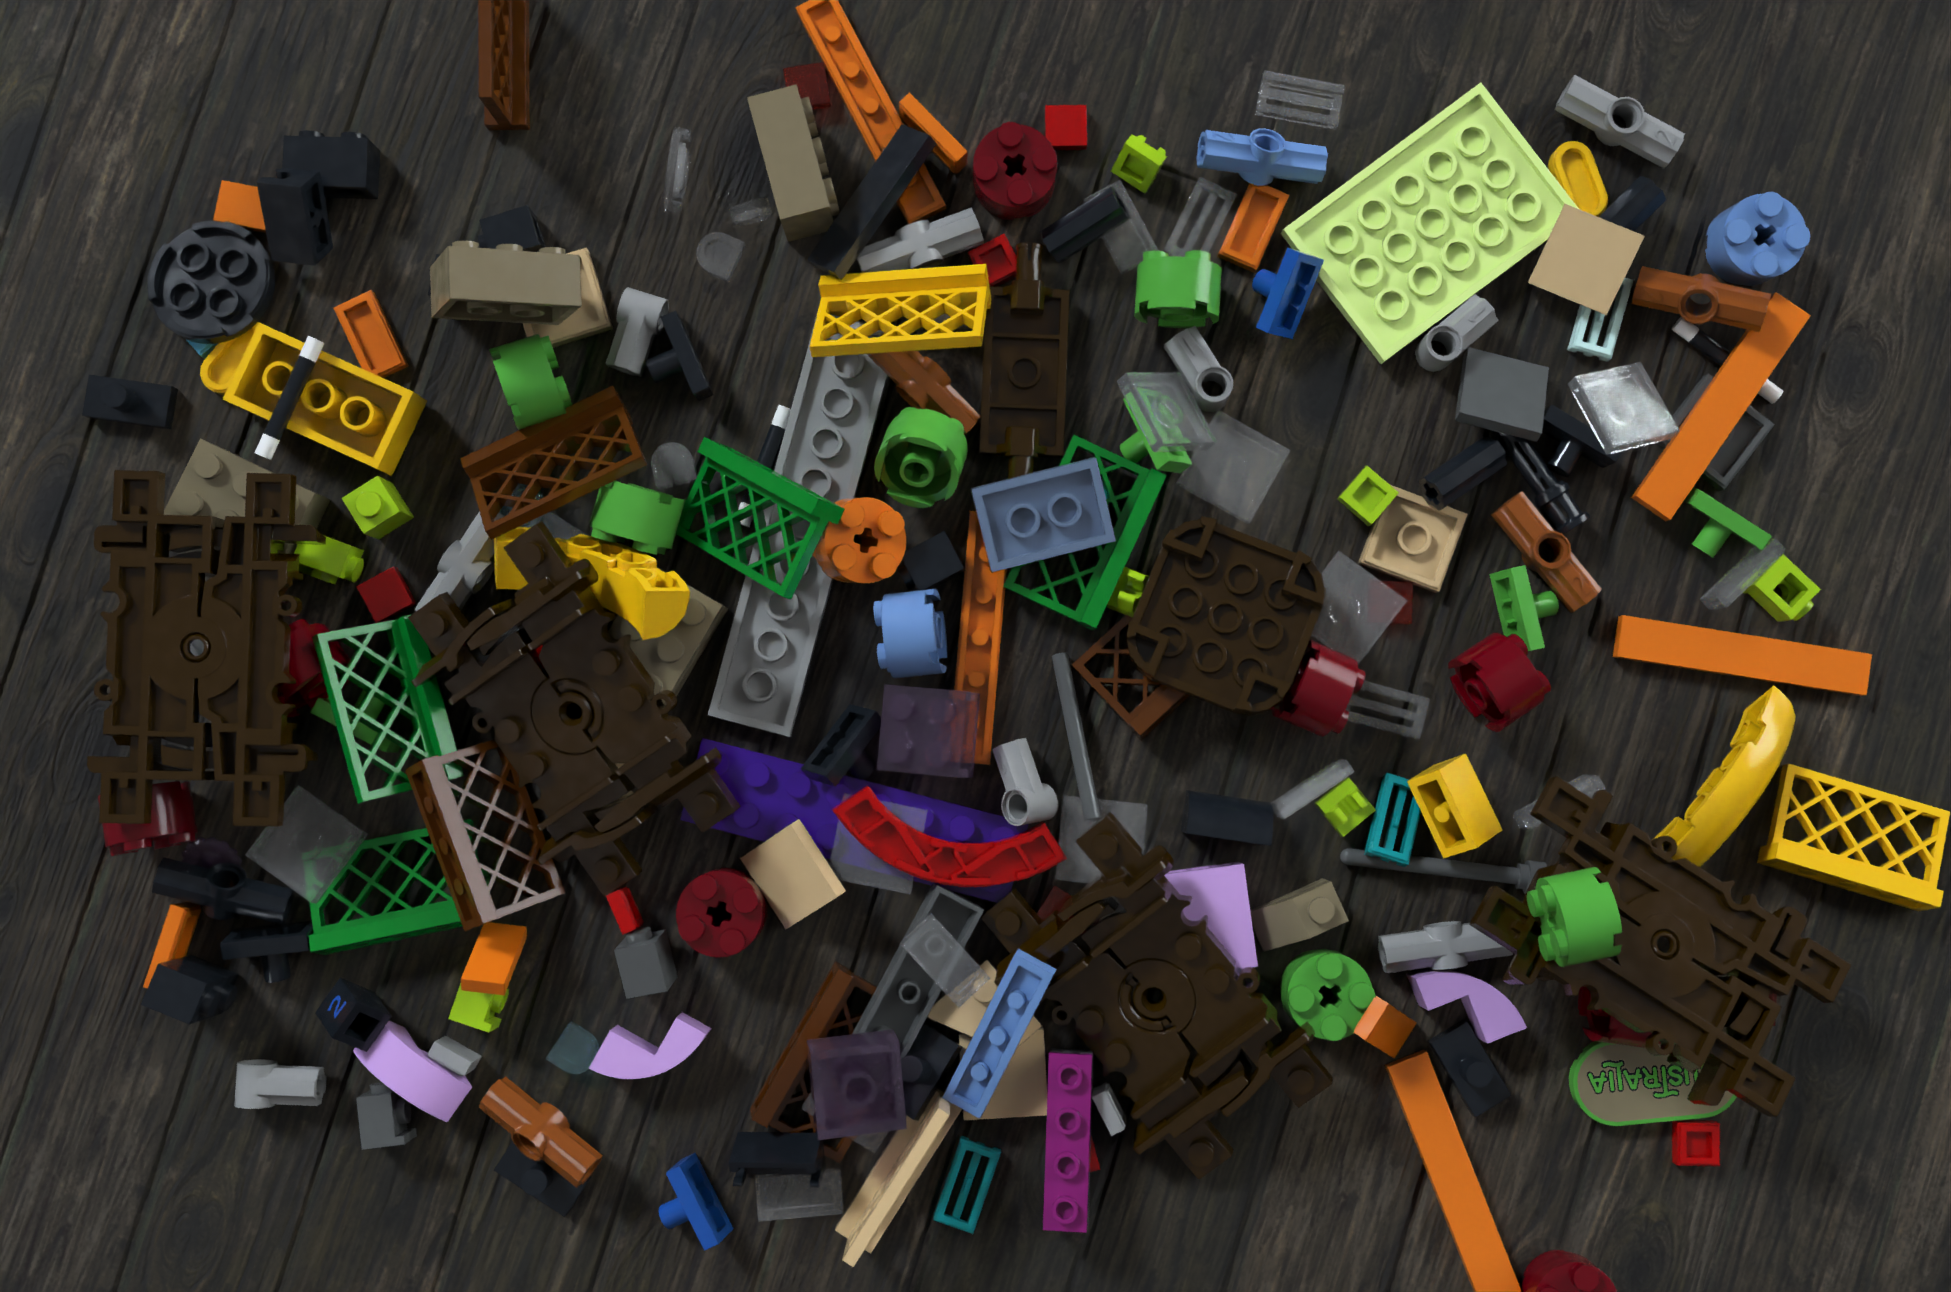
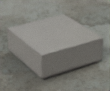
M448 1036L434 1041L427 1054L428 1058L460 1076H465L473 1071L482 1058L478 1053Z
M1105 1082L1094 1087L1092 1099L1111 1136L1125 1130L1127 1117L1110 1084Z

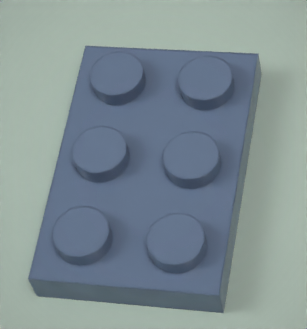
M1095 457L970 488L991 572L1116 541L1097 458Z

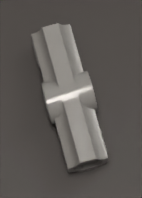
M1576 75L1569 81L1554 109L1595 131L1598 140L1608 146L1621 145L1662 168H1665L1670 163L1684 141L1685 133L1645 113L1641 103L1631 97L1617 98ZM1612 115L1620 116L1625 121L1626 128L1618 127L1614 123Z
M971 207L931 223L928 220L910 223L897 230L894 234L895 236L864 247L857 257V261L862 273L933 268L943 263L944 258L984 244V239L976 215Z
M480 511L461 540L453 542L441 557L437 566L439 573L426 590L424 596L414 609L415 611H418L439 594L448 592L461 611L471 594H476L489 580L495 567L493 562L494 539L491 540L485 532ZM498 513L494 520L496 521L504 517V515Z
M1460 921L1433 923L1423 926L1422 930L1378 936L1379 957L1385 973L1411 971L1429 967L1431 970L1454 969L1468 965V961L1510 956L1513 953L1470 926V923L1461 924Z

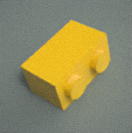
M1466 753L1434 764L1407 781L1443 859L1476 849L1503 831Z

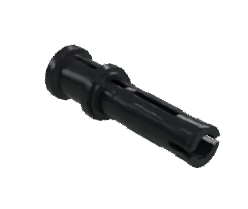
M1491 431L1498 438L1514 465L1536 494L1534 498L1535 506L1543 508L1557 528L1556 532L1564 535L1591 517L1587 511L1582 512L1568 492L1570 488L1568 483H1564L1563 480L1558 482L1530 440ZM1515 442L1519 443L1523 451L1526 453L1532 464L1537 469V473L1533 472L1529 464L1526 462L1520 451L1515 446ZM1540 478H1543L1549 489L1546 490L1539 480ZM1556 501L1561 504L1569 517L1567 519L1556 505Z

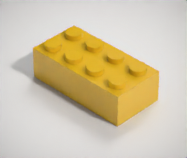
M258 323L223 400L269 421L304 346V342L262 323ZM321 350L286 429L392 476L427 400L409 389Z

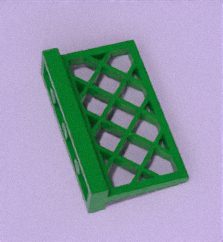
M1073 435L1059 466L1071 463L1070 461L1077 448L1097 458L1100 476L1109 497L1106 499L1107 505H1112L1117 519L1113 527L1116 541L1106 543L1104 549H1102L1101 545L1095 546L1099 555V560L1095 567L1079 572L1071 552L1067 553L1074 573L1073 575L1051 582L1044 561L1039 560L1038 563L1046 585L1029 590L1014 583L1021 567L1035 563L1031 562L1012 567L1003 588L1076 621L1079 625L1093 631L1099 624L1167 475L1153 468L1150 470ZM1101 459H1103V460H1105V461H1107V462H1109V463H1111V464H1113V465H1112V466H1109V467H1107V468H1104ZM1122 468L1137 475L1130 491L1114 496L1107 473ZM1127 498L1120 512L1117 501ZM1092 573L1085 588L1081 577ZM1076 579L1082 594L1076 610L1060 604L1053 587ZM1048 589L1051 599L1038 593Z
M704 437L697 452L706 458L684 503L676 534L778 595L791 600L828 521L838 525L845 509L739 451ZM718 471L721 474L723 489L711 495L709 485L715 472ZM748 488L751 505L738 510L735 494ZM725 500L728 516L716 521L713 505ZM777 504L779 521L766 527L763 510ZM703 511L705 527L693 533L689 530L692 521L697 513ZM753 515L756 532L743 538L740 521ZM807 520L810 522V525L803 540L795 543L792 525ZM730 526L733 543L720 548L718 532ZM782 531L785 548L771 554L769 537ZM758 542L761 560L748 565L745 548ZM787 559L789 570L782 584H780L776 580L774 564Z
M405 615L391 621L319 633L312 637L358 804L413 791L407 774L401 771L409 754L422 760L457 751L437 676L416 688L411 682L416 678L421 667L432 659L428 645L408 618L411 615ZM387 632L391 650L386 659L366 647L373 634ZM364 636L361 642L354 639L356 637ZM341 641L355 650L346 667L332 659L328 645L329 642ZM361 655L381 667L372 683L352 672ZM387 672L400 679L402 691L397 700L378 688ZM347 679L366 691L357 708L343 699L341 689ZM373 696L392 708L383 725L363 713ZM398 713L404 715L412 722L414 731L408 741L389 729ZM358 721L378 733L368 750L355 742L353 730ZM384 737L403 749L394 766L375 755ZM454 762L443 765L449 782L464 776L462 767ZM370 763L389 774L381 789L368 790L364 773ZM396 779L402 782V784L393 785Z
M463 820V822L474 827L473 820ZM427 828L303 853L313 934L308 935L310 952L329 955L463 927L452 896L444 891L447 886L445 877L443 876L438 885H435L420 874L432 856L436 854L433 844L424 840L430 838ZM417 841L425 846L427 851L414 869H412L396 857L408 842ZM395 845L390 853L383 849L384 847ZM476 848L475 854H476V857H477L478 862H479L478 851H477V848ZM375 849L386 858L374 875L370 877L355 865L366 851ZM353 854L348 861L341 857L344 855ZM334 858L343 864L344 867L329 886L319 879L317 861ZM393 862L409 873V876L396 894L379 883ZM351 871L368 882L354 902L337 891ZM418 879L430 887L433 892L422 906L413 907L402 898L414 881ZM321 888L326 890L323 896L321 895ZM377 888L390 897L391 901L381 914L372 916L363 910L361 906L373 889ZM440 895L447 899V901L435 903ZM333 896L350 907L339 923L325 925L323 909ZM398 904L405 908L403 910L394 911ZM356 913L364 917L352 920Z

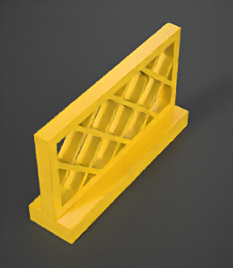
M986 264L849 273L842 280L832 275L820 276L818 286L821 300L809 346L812 357L982 346L987 309L991 308L992 300ZM944 313L950 316V318L940 324L934 321V319ZM902 316L908 319L899 326L892 324V322ZM861 319L867 322L856 329L850 327V325ZM962 325L973 329L966 332H953ZM921 327L927 330V332L921 335H910ZM879 330L885 333L880 337L868 338ZM837 333L843 335L838 340L825 341Z
M1788 763L1782 766L1767 845L1760 847L1757 863L1916 911L1941 908L1944 891L1937 889L1950 811ZM1794 777L1807 781L1816 797L1800 805L1792 792ZM1822 786L1829 787L1830 789L1824 791ZM1838 790L1847 793L1856 809L1842 817L1828 797ZM1862 798L1869 799L1870 801L1865 803ZM1820 802L1832 823L1816 831L1804 810ZM1877 803L1887 805L1896 819L1895 822L1881 829L1869 810L1870 807ZM1788 806H1790L1791 811L1787 813ZM1903 810L1909 811L1910 813L1905 815ZM1858 814L1861 815L1872 832L1871 836L1859 843L1856 842L1845 824L1846 821ZM1918 815L1934 819L1931 836L1923 841L1909 821ZM1793 816H1796L1808 837L1799 842L1782 838L1785 821ZM1900 826L1913 847L1898 855L1885 834ZM1836 828L1848 849L1840 854L1831 853L1820 836ZM1877 840L1889 861L1879 867L1871 865L1861 848ZM1812 842L1815 848L1807 846L1806 844ZM1917 852L1926 866L1923 880L1912 877L1902 860ZM1853 854L1856 860L1848 858V856ZM1893 866L1896 872L1888 869Z

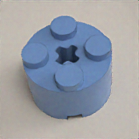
M1766 192L1749 196L1718 214L1708 227L1706 236L1708 235L1707 248L1705 252L1710 267L1721 279L1732 284L1759 285L1787 272L1796 265L1810 241V231L1806 227L1801 213L1791 202L1781 197L1778 193Z
M937 589L884 594L883 600L874 601V619L877 627L882 626L884 642L877 645L878 663L880 669L887 668V671L890 672L893 678L942 674L946 672L947 667L939 663V659L947 658V637L943 611L935 612L933 601L941 600Z

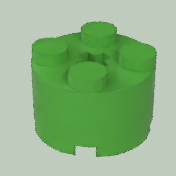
M1155 250L1144 252L1143 261L1137 266L1134 317L1144 323H1147L1148 316L1159 318L1158 326L1169 328L1205 326L1206 318L1209 317L1213 324L1218 322L1222 268L1210 261L1211 254L1206 251L1185 252V257L1168 256L1166 252Z
M535 334L489 349L518 430L566 413L565 408L571 406L572 402L563 376L556 378L553 376L552 370L559 368L549 336L540 338L539 334Z
M906 407L901 410L900 414L891 421L886 430L874 465L875 476L878 482L881 479L888 488L887 494L895 501L915 508L931 507L936 501L950 498L957 488L968 452L963 424L955 418H949L934 410L917 409L915 407Z
M615 480L599 488L589 526L593 528L591 536L616 543V541L625 543L626 538L634 540L633 549L655 555L657 553L665 555L666 548L672 549L685 499Z
M1590 867L1539 878L1535 890L1527 892L1529 911L1534 918L1540 917L1542 925L1540 928L1542 935H1539L1538 943L1545 961L1555 960L1559 966L1565 967L1620 954L1622 945L1613 946V935L1622 933L1618 906L1609 883H1599L1595 875L1602 873L1598 868Z
M1316 949L1302 952L1290 961L1281 977V1001L1286 1014L1299 1027L1308 1021L1314 1029V1037L1338 1041L1354 1034L1356 1025L1375 997L1372 983L1366 971L1356 961L1335 950ZM1323 986L1331 989L1333 996L1329 1001L1322 999L1323 996L1319 992Z

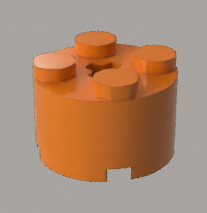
M847 498L834 502L845 510L838 525L828 521L814 550L813 557L816 558L822 571L832 579L847 583H874L891 577L900 565L906 550V531L903 516L885 502L875 498ZM855 535L862 539L861 546L854 542Z

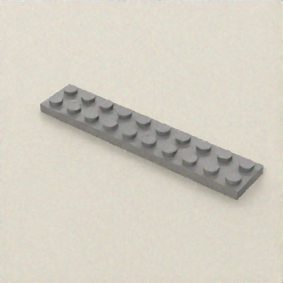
M857 321L850 325V327L856 329L865 323ZM879 330L874 334L870 335L868 338L879 337L884 332ZM837 333L825 341L838 340L843 335ZM810 338L774 471L834 503L841 499L856 497L888 375L867 354L812 357L809 347ZM777 504L763 510L766 527L779 521ZM807 520L792 525L795 543L803 540L810 525V522ZM782 531L769 537L771 554L785 548ZM758 542L754 544L749 565L761 560ZM813 555L791 600L778 595L750 577L745 576L708 711L709 716L791 737L833 579L822 571L821 566ZM787 559L774 564L776 580L780 584H782L789 570Z

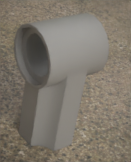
M629 287L624 290L617 309L616 320L619 324L606 361L608 367L632 376L642 377L646 366L645 360L648 359L655 335H659L664 327L660 317L668 314V299Z
M1476 294L1471 296L1439 325L1433 327L1417 344L1415 355L1419 365L1431 372L1441 371L1446 368L1457 356L1499 321L1496 317L1495 309L1485 298H1480ZM1431 341L1441 342L1446 348L1447 355L1442 356L1434 352Z
M1196 326L1186 328L1166 342L1164 349L1190 388L1195 405L1206 412H1215L1224 407L1233 389L1232 376L1226 368L1220 366ZM1207 381H1214L1222 387L1223 394L1211 397L1203 391L1202 384Z
M1016 739L992 749L1006 789L1001 802L1002 813L1005 819L1011 825L1020 826L1053 818L1058 808L1057 795L1048 784L1041 783L1027 739Z
M265 1059L237 1062L234 1106L237 1108L263 1109L273 1107L275 1104L318 1106L322 1104V1098L326 1091L324 1067L278 1065L277 1061Z

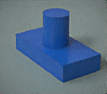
M1287 247L1277 274L1262 269L1255 275L1252 283L1253 291L1267 297L1256 328L1269 334L1293 339L1324 262L1323 259Z
M693 1153L678 1161L666 1172L677 1198L660 1205L659 1217L667 1229H672L690 1221L705 1251L718 1245L733 1230V1227L696 1153Z

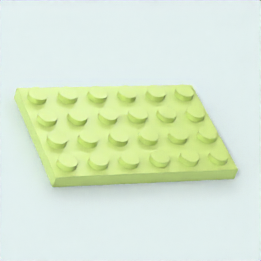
M1480 82L1285 227L1280 234L1292 249L1324 260L1316 281L1379 363L1383 364L1466 302L1471 296L1478 293L1546 242L1564 204L1579 208Z

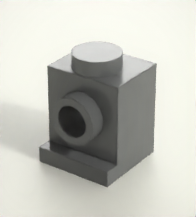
M382 1082L370 1084V1090L356 1098L362 1150L405 1145L417 1136L416 1128L407 1129V1123H410L411 1104Z

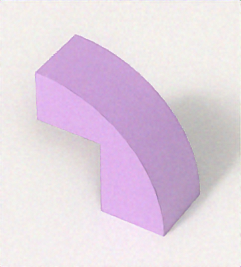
M1423 969L1406 974L1418 1005L1428 1011L1461 998L1476 1037L1487 1044L1527 1028L1520 1013L1510 1000L1499 990L1480 979L1451 969Z
M682 1012L676 1017L658 1048L623 1027L616 1025L607 1034L589 1069L599 1074L619 1079H641L655 1076L672 1069L684 1061L702 1043L712 1028Z
M388 1021L367 1052L358 1048L353 1050L361 1063L388 1088L419 1109L445 1122L449 1121L472 1088L466 1076H460L428 1058V1052L417 1047L406 1028L391 1021Z

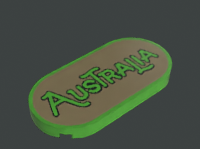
M1594 1041L1583 1049L1578 1059L1574 1060L1569 1072V1088L1575 1103L1586 1115L1599 1123L1609 1126L1712 1117L1725 1111L1737 1097L1726 1090L1720 1103L1716 1106L1692 1103L1687 1097L1701 1069H1697L1695 1074H1692L1680 1065H1672L1667 1062L1669 1054L1654 1056L1646 1048Z

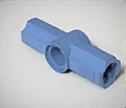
M1266 128L1253 130L1250 136L1206 130L1201 133L1198 141L1196 161L1198 168L1239 173L1245 181L1257 186L1268 185L1274 178L1317 184L1322 182L1326 173L1328 153L1325 146L1285 141L1279 133Z

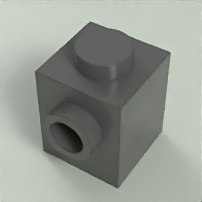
M642 927L626 933V937L614 949L626 999L667 992L678 978L666 929L652 932L650 927Z

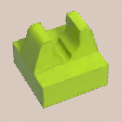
M1131 134L1110 172L1145 194L1153 184L1167 157L1165 156L1166 151L1161 147L1156 150L1145 143L1146 137L1143 135L1136 137Z
M1365 466L1337 500L1367 526H1370L1399 492L1370 467Z
M1124 567L1107 604V608L1133 617L1149 576Z
M1349 777L1344 778L1314 803L1342 837L1376 811Z

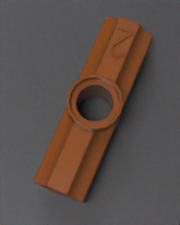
M1642 266L1631 304L1680 314L1685 321L1692 324H1703L1712 321L1760 332L1771 294L1720 283L1715 276L1700 273L1694 276H1687ZM1702 293L1707 295L1711 301L1706 304H1698L1690 296Z
M918 351L867 354L897 384L895 386L897 392L911 407L934 410L949 418L959 420L963 424L964 435L973 428L981 417L950 385L951 379L948 374L931 358L923 357Z
M1523 491L1517 493L1491 514L1522 553L1524 564L1531 571H1535L1541 576L1570 613L1586 605L1602 590L1571 552V544L1567 537L1553 530ZM1542 541L1548 543L1553 549L1554 556L1550 563L1544 561L1539 555V546Z
M506 1076L503 1079H498L480 1101L479 1108L511 1134L515 1146L522 1154L533 1161L542 1159L576 1188L581 1184L583 1185L600 1164L603 1155L570 1129L567 1118L558 1108L547 1102L540 1105Z

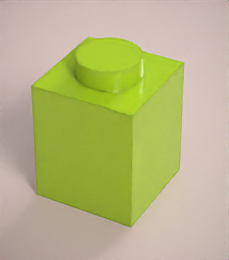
M380 476L374 477L342 497L343 502L363 534L378 540L414 518L394 484Z

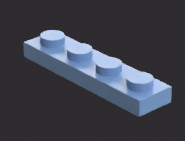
M1020 949L1016 951L942 1097L943 1099L973 1116L981 1118L1057 969Z

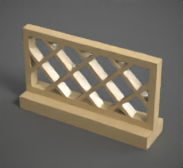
M937 1089L919 1121L913 1120L906 1115L838 1222L835 1231L847 1238L842 1261L850 1266H855L864 1250L870 1254L872 1253L961 1112V1108L942 1098L944 1092Z

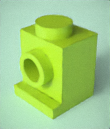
M325 536V545L297 544L294 554H299V572L336 585L338 577L356 582L363 571L364 559L361 557L364 550L327 536Z
M1784 554L1766 558L1739 587L1744 594L1748 593L1778 622L1801 619L1811 610L1814 605L1811 599L1821 590ZM1776 586L1782 591L1781 597L1773 591Z
M460 983L448 1019L489 1033L498 1028L502 1019L495 1017L494 1014L495 1012L500 1014L508 998L509 989L506 990L505 996L461 990Z

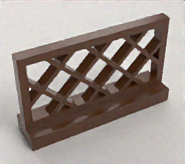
M478 0L479 99L484 104V125L488 130H530L529 0Z
M613 385L565 408V414L518 430L460 458L463 469L471 480L485 532L491 540L647 465L632 426L631 416ZM595 447L605 448L598 460L588 459ZM619 450L632 452L631 456L616 463L612 462ZM557 465L566 466L559 479L549 477ZM580 469L591 470L587 477L579 481H573ZM518 484L528 485L520 497L510 496ZM542 487L552 489L548 496L534 500ZM503 506L513 507L508 515L496 521L494 520Z
M1125 615L1072 664V667L1142 741L1190 696L1156 683L1143 675V679L1119 678V656H1130L1129 649H1120V634L1129 626V621L1133 618ZM1115 639V649H1104ZM1097 655L1114 656V677L1095 678L1085 666ZM1103 685H1113V696ZM1118 685L1143 686V701L1130 713L1118 702ZM1148 686H1159L1148 696Z
M495 740L445 755H436L422 759L405 770L464 931L565 894L553 859L551 858L542 865L536 860V856L539 858L546 843L542 830L539 831L537 828L539 821L526 786L522 788L518 786L519 775ZM497 749L503 764L499 776L480 766L485 753ZM475 756L473 762L470 761V760H468V759H466V758ZM454 762L468 770L461 788L448 781L443 765ZM476 775L495 784L488 801L469 792ZM502 789L515 796L518 805L513 815L495 806ZM464 801L484 810L476 828L463 822L460 810ZM490 815L509 824L502 842L484 833ZM517 828L529 834L532 846L528 855L510 846ZM479 841L498 850L491 868L478 862L475 850ZM505 855L524 863L517 882L499 873ZM531 868L544 874L549 888L548 891L539 894L524 886ZM495 881L513 890L507 906L497 910L490 894ZM521 894L527 897V899L518 902Z
M835 961L753 1102L750 1112L751 1119L766 1128L769 1125L780 1132L806 1133L803 1130L810 1128L813 1129V1133H818L817 1126L841 1119L845 1133L837 1147L834 1148L823 1142L824 1155L840 1163L877 1099L866 1094L861 1105L843 1110L838 1089L851 1085L841 1080L836 1082L832 1072L831 1060L839 1058L844 1049L828 1053L825 1038L831 1029L844 1025L848 1026L851 1037L854 1031L852 1023L858 1022L864 1012L850 1016L846 1003L855 986L869 993L872 998L877 986L852 973L849 968ZM843 1008L845 1018L836 1020ZM820 1046H822L824 1055L815 1057ZM826 1062L831 1083L807 1090L803 1076L808 1067ZM800 1083L802 1092L793 1094ZM834 1091L839 1112L814 1119L809 1098ZM805 1099L810 1118L809 1121L791 1125L779 1118L787 1104ZM854 1116L850 1125L848 1126L846 1118Z

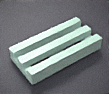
M1624 278L1617 293L1603 347L1597 346V341L1605 314L1595 311L1587 342H1583L1591 309L1580 305L1568 345V351H1580L1585 356H1597L1599 360L1606 362L1612 359L1632 287V279Z

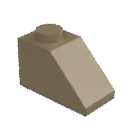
M1323 878L1250 910L1253 930L1264 952L1310 939L1349 921L1332 882Z

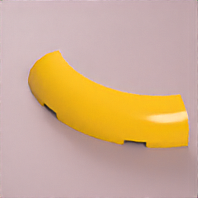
M519 526L494 538L496 589L520 590L528 584L504 547L531 527ZM578 534L568 540L555 538L571 561V564L568 565L569 567L581 559L590 561L598 573V581L590 586L589 589L603 608L618 614L633 625L639 632L642 640L661 637L674 629L685 616L690 599L688 586L675 571L665 573L658 569L657 560L654 557L619 543L601 540L584 534Z
M1774 685L1744 710L1739 726L1730 742L1732 750L1724 758L1721 766L1715 768L1696 793L1697 797L1685 812V819L1683 820L1679 816L1675 817L1655 837L1669 836L1675 840L1677 851L1671 857L1672 859L1686 858L1696 866L1701 867L1740 825L1771 781L1789 745L1796 717L1790 700Z

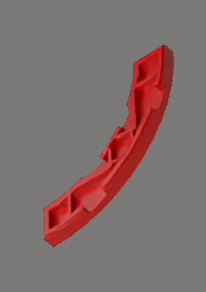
M869 786L864 787L831 809L852 836L878 858L900 871L938 884L958 887H989L991 885L1005 884L1035 876L1067 859L1044 822L1005 839L983 843H961L932 837L907 825L882 804Z

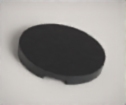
M213 220L192 224L191 229L181 233L169 244L164 243L156 253L148 274V298L153 304L160 320L178 336L191 342L202 344L222 343L246 333L265 314L274 294L275 269L267 249L245 228L231 222Z

